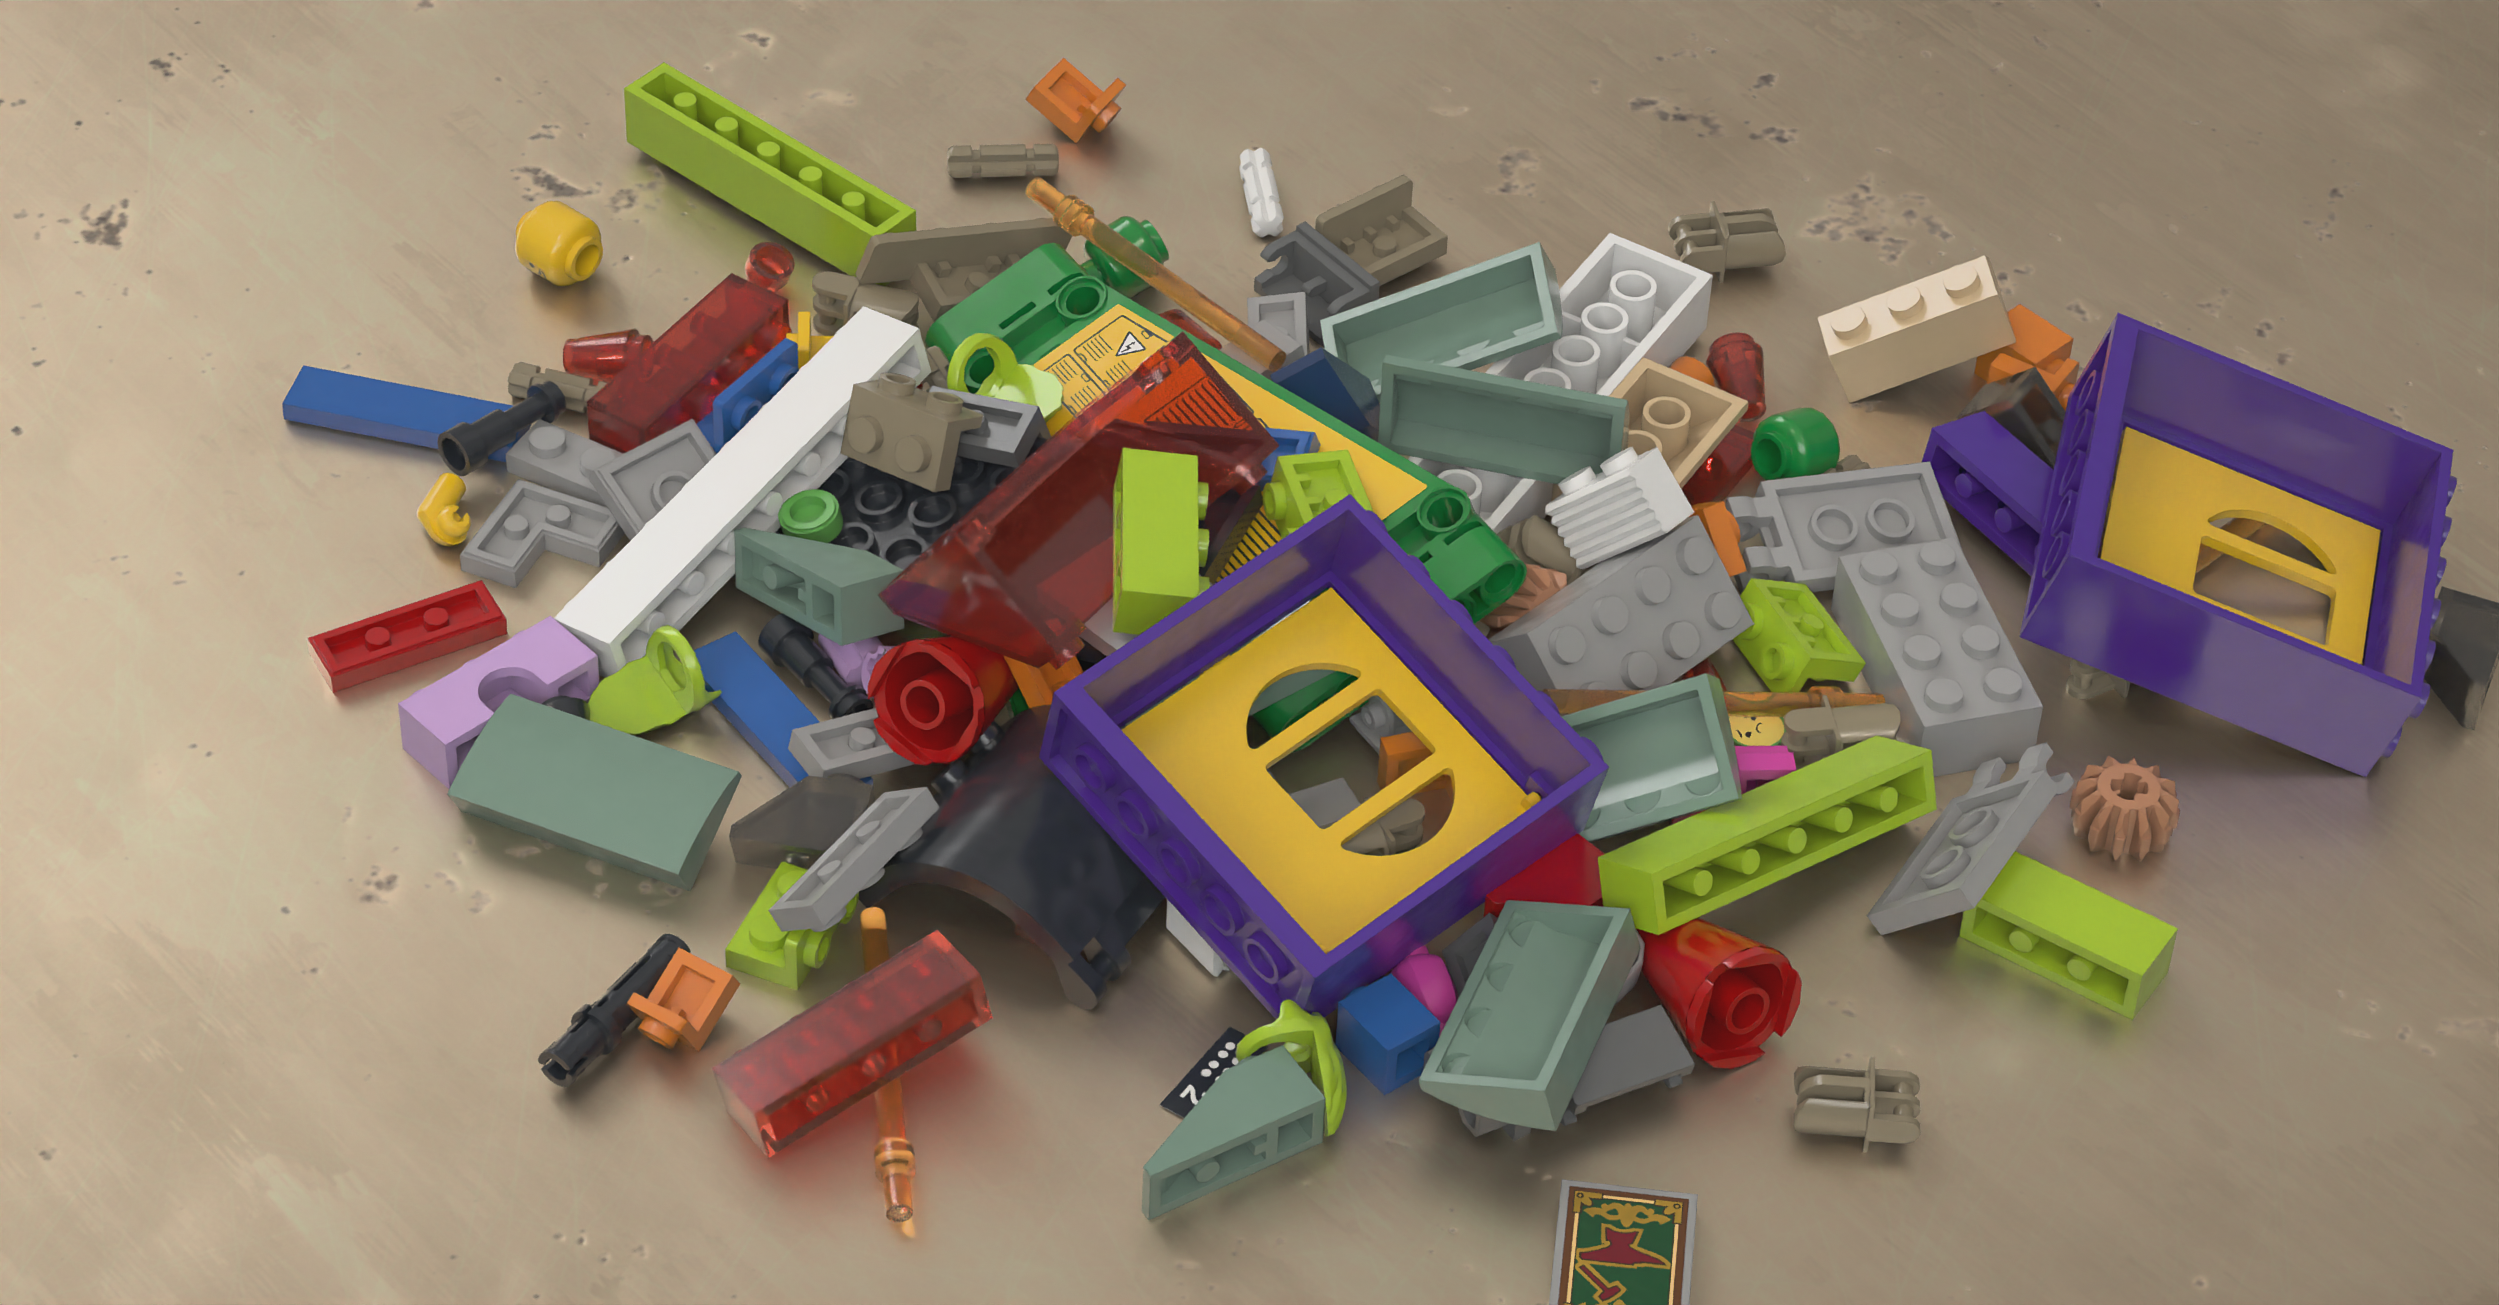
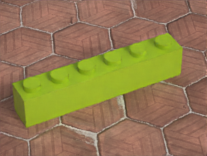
M665 62L624 88L626 137L628 143L850 276L857 277V268L872 236L885 233L916 231L915 209ZM882 282V283H874V284H879V285L886 286V285H888L890 282Z
M1876 735L1743 793L1741 800L1707 809L1598 857L1603 907L1629 908L1635 928L1660 935L1937 810L1932 751L1927 748Z

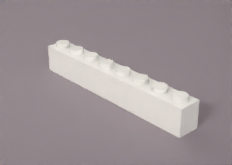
M863 306L683 486L682 490L653 519L648 521L643 529L564 606L554 619L598 655L600 676L606 678L618 672L628 662L645 656L647 643L657 628L670 625L680 631L735 574L734 530L746 527L775 533L781 527L778 514L783 503L796 493L818 489L848 458V456L840 454L853 384L879 380L882 373H897L913 378L916 381V388L931 373L919 328Z

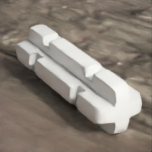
M1259 148L1256 151L1246 149L1240 155L1241 164L1239 169L1241 179L1245 182L1243 188L1248 211L1252 216L1250 219L1252 230L1261 238L1268 234L1276 237L1283 230L1282 221L1284 216L1282 207L1278 203L1280 198L1274 171L1270 168L1272 167L1270 154L1263 148Z

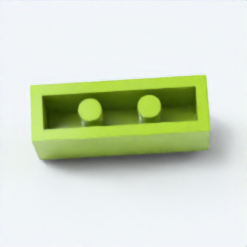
M1131 448L1122 449L1113 489V632L1140 635L1210 587L1209 577L1199 576V567H1205L1207 561L1209 530L1199 529L1198 520L1205 519L1209 487L1207 482H1198V456Z
M2015 851L1975 908L1963 911L1959 937L2133 1020L2169 971L2178 928Z

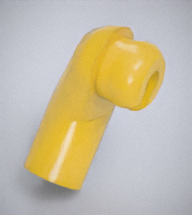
M443 473L439 476L417 511V518L433 541L445 546H454L462 543L471 526V519L468 513L461 518L456 512L459 508L457 504L466 492V485L459 476L452 473Z

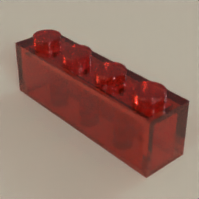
M733 273L728 275L587 401L589 440L625 454L691 419L697 424L713 410V401L719 394L784 340L786 333H792L789 323V299Z
M935 930L866 974L849 982L843 988L809 1009L792 1017L786 1023L744 1049L735 1052L731 1057L714 1066L712 1070L727 1113L769 1158L993 1017L980 973L938 930Z

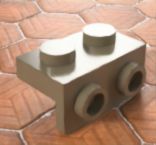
M1401 175L1339 206L1333 207L1316 218L1315 230L1380 281V286L1447 253L1448 236L1411 206L1413 182L1405 175Z
M882 373L879 380L853 384L840 454L933 492L949 490L961 431L981 428L983 415L963 407L964 400L956 395L945 392L928 393L915 388L916 381L902 374Z

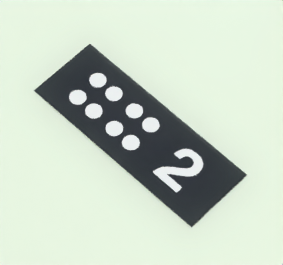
M1229 1027L1159 1105L1185 1118L1226 1069L1235 1066L1239 1062L1235 1054L1237 1044L1246 1035ZM1266 1045L1259 1048L1251 1056L1263 1054L1269 1046Z

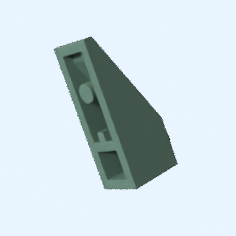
M746 527L734 530L736 588L841 646L904 628V602L907 597V588L903 569L866 550Z
M1283 1045L1261 1055L1244 1058L1235 1066L1226 1069L1144 1165L1142 1213L1148 1220L1323 1143L1326 1098Z

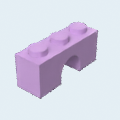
M549 616L530 628L518 632L511 639L478 658L466 662L459 669L428 687L416 691L410 697L398 703L402 747L443 785L450 789L477 737L510 693L540 704L555 696L580 698L588 703L591 694L599 685L598 655L553 617Z

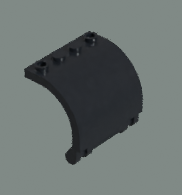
M1041 705L1020 712L1001 726L993 721L970 750L972 753L964 762L960 759L951 762L935 777L931 785L937 790L933 798L938 804L939 809L921 827L923 830L921 837L911 846L898 851L883 866L885 873L882 878L872 886L859 891V900L868 909L897 889L915 883L940 884L972 894L994 906L1018 924L1054 961L1066 997L1077 1007L1090 1010L1106 994L1107 981L1117 980L1130 965L1131 957L1125 945L1164 900L1165 896L1039 758L1051 705ZM1083 949L1085 951L1088 962L1080 955Z

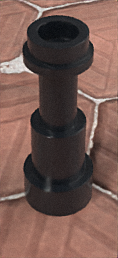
M545 381L542 384L536 383L528 388L527 399L506 411L496 409L471 424L460 422L441 433L437 440L440 455L452 472L459 476H466L485 465L490 454L513 442L518 431L539 419L548 423L556 421L559 415L566 410L565 397L560 388L551 381Z
M783 613L775 616L764 626L758 639L759 648L775 665L787 667L805 687H815L830 703L829 716L831 719L873 709V703L870 699L868 700V694L863 687L859 685L848 686L833 671V661L813 641L814 634L810 628Z

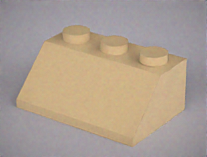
M1987 256L1956 265L1950 269L1818 317L1828 356L1849 403L2017 342L1991 261Z
M1644 357L1641 358L1609 395V397L1628 400V448L1633 447L1638 456L1657 447L1681 489L1748 409L1747 400ZM1553 484L1551 501L1562 494L1558 484Z

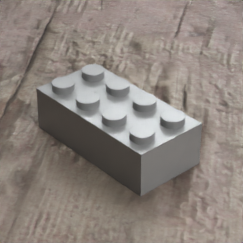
M1696 515L1686 518L1664 535L1600 562L1490 638L1489 641L1493 645H1498L1505 649L1513 659L1519 673L1537 691L1546 693L1556 704L1560 716H1565L1669 685L1754 623L1699 516Z
M1955 537L1839 556L1831 611L1841 631L1866 662L1861 672L1877 704H1893L1900 710L1901 722L1899 731L1896 734L1897 741L1930 749L1932 751L1934 777L1977 770L1982 762L2001 757L2005 764L2020 762L2027 748L2036 746L2043 705Z

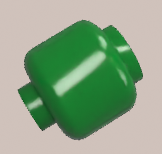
M1123 216L1086 238L1083 245L1086 262L1080 264V266L1089 276L1098 278L1105 285L1132 299L1162 280L1165 272L1164 262L1169 260V253L1159 233L1148 220L1139 222L1132 217Z
M1796 408L1769 416L1759 423L1754 432L1751 446L1752 463L1755 470L1765 481L1823 474L1830 468H1836L1840 455L1839 436L1834 425L1824 413L1814 408Z

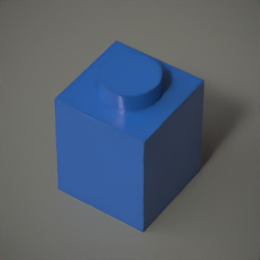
M1389 974L1368 986L1354 989L1343 1000L1338 1002L1335 1045L1385 1096L1421 1076L1424 1054L1435 1047L1440 1035L1441 1022L1392 974Z

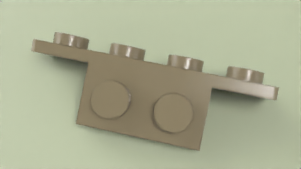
M1070 216L874 235L869 240L857 268L856 276L861 284L910 280L933 322H935L944 313L1043 244H1060L1066 250L1076 229V224Z

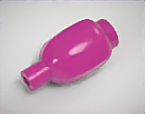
M1422 946L1398 963L1390 974L1441 1022V1035L1459 997L1440 956L1429 954L1427 947Z

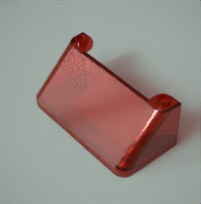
M1182 331L1075 414L887 584L877 596L894 615L1036 668H1040L1049 662L1057 670L1085 646L1078 637L1086 629L1084 624L1113 598V489L1122 449L1131 448L1198 456V482H1207L1209 487L1208 508L1218 497L1232 487L1239 495H1242L1263 478L1268 470L1262 465V462L1279 447V444Z

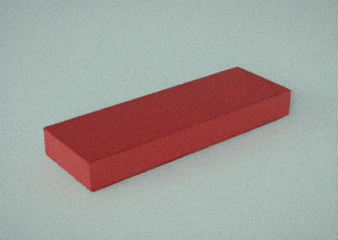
M480 580L307 639L309 654L332 693L506 635L508 632L505 615L483 581Z

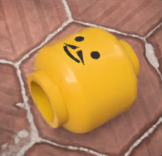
M547 201L526 212L517 224L515 250L519 262L530 271L556 286H570L578 281L586 280L596 271L601 262L603 246L598 225L563 202Z

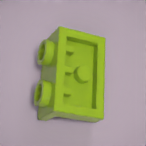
M1348 450L1277 456L1271 483H1266L1263 489V505L1266 516L1269 520H1275L1281 534V540L1349 494L1365 510L1373 512Z
M1756 578L1750 579L1740 598L1754 624L1732 640L1778 702L1792 703L1808 678L1815 681L1827 679L1854 682L1866 662L1806 584Z
M782 861L725 949L726 967L798 990L811 968L818 969L823 965L830 949L833 933L840 923L847 924L854 915L859 892L845 906L847 910L845 916L832 927L820 932H814L812 929L782 932L768 910L808 870Z

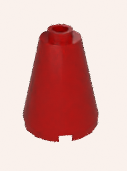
M1000 633L915 639L903 642L889 649L874 665L867 686L868 700L874 697L878 717L873 722L878 734L895 753L914 764H946L961 758L974 747L1019 688L1004 658L1005 654L1018 646L1017 643L1010 637Z
M1700 917L1660 935L1637 929L1645 943L1641 971L1692 1051L1714 1068L1734 1069L1756 1061L1766 1053L1759 1046L1773 1032L1782 1037L1791 1026L1800 1005L1802 981L1799 973L1792 968L1788 958L1779 950Z

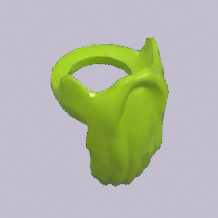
M975 333L964 339L955 350L948 368V389L970 393L964 382L966 363L977 349L986 347L994 360L995 367L993 372L983 381L976 393L977 395L1039 406L1045 423L1062 409V401L1064 400L1062 392L1064 389L1057 376L1038 370L1033 365L1018 364L1011 348L999 337L988 333Z
M665 625L657 628L650 637L646 646L645 656L628 662L618 672L600 681L588 702L590 720L634 736L671 725L685 715L700 710L718 698L722 691L707 692L705 690L701 666L694 650L677 629L670 625ZM673 650H675L681 662L675 658Z
M1286 999L1281 1003L1279 1016L1273 1023L1257 1028L1247 1034L1237 1044L1236 1058L1240 1062L1263 1046L1271 1043L1286 1042L1283 1046L1305 1073L1311 1072L1312 1082L1326 1098L1323 1131L1325 1136L1328 1137L1333 1135L1338 1129L1346 1105L1347 1085L1343 1060L1337 1046L1333 1042L1326 1018L1319 1012H1312L1310 1014L1294 1001Z

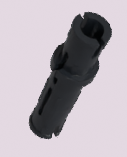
M663 934L592 1005L585 1004L573 1014L571 1026L567 1028V1031L539 1055L538 1062L544 1065L541 1068L544 1075L556 1085L569 1087L593 1060L601 1054L607 1055L611 1053L621 1043L622 1033L638 1018L627 1005L633 992L647 999L677 949L681 948L689 953L691 952L687 944L675 935Z

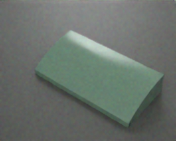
M1540 242L1320 320L1325 350L1368 377L1379 403L1381 398L1382 363L1385 354L1473 370L1561 339L1563 329L1561 299L1556 270Z
M1385 354L1382 363L1378 443L1397 454L1559 484L1565 478L1588 466H1591L1595 475L1603 472L1600 465L1604 461L1628 448V400Z
M1706 673L1561 716L1580 737L1588 738L1597 746L1604 762L1609 766L1586 826L1579 833L1590 843L1742 799L1731 725L1720 679Z
M510 693L477 737L447 795L461 812L691 891L742 775L739 771Z
M1507 900L1418 1080L1421 1090L1441 1101L1486 1118L1529 1128L1556 1131L1641 949L1631 910L1629 908Z

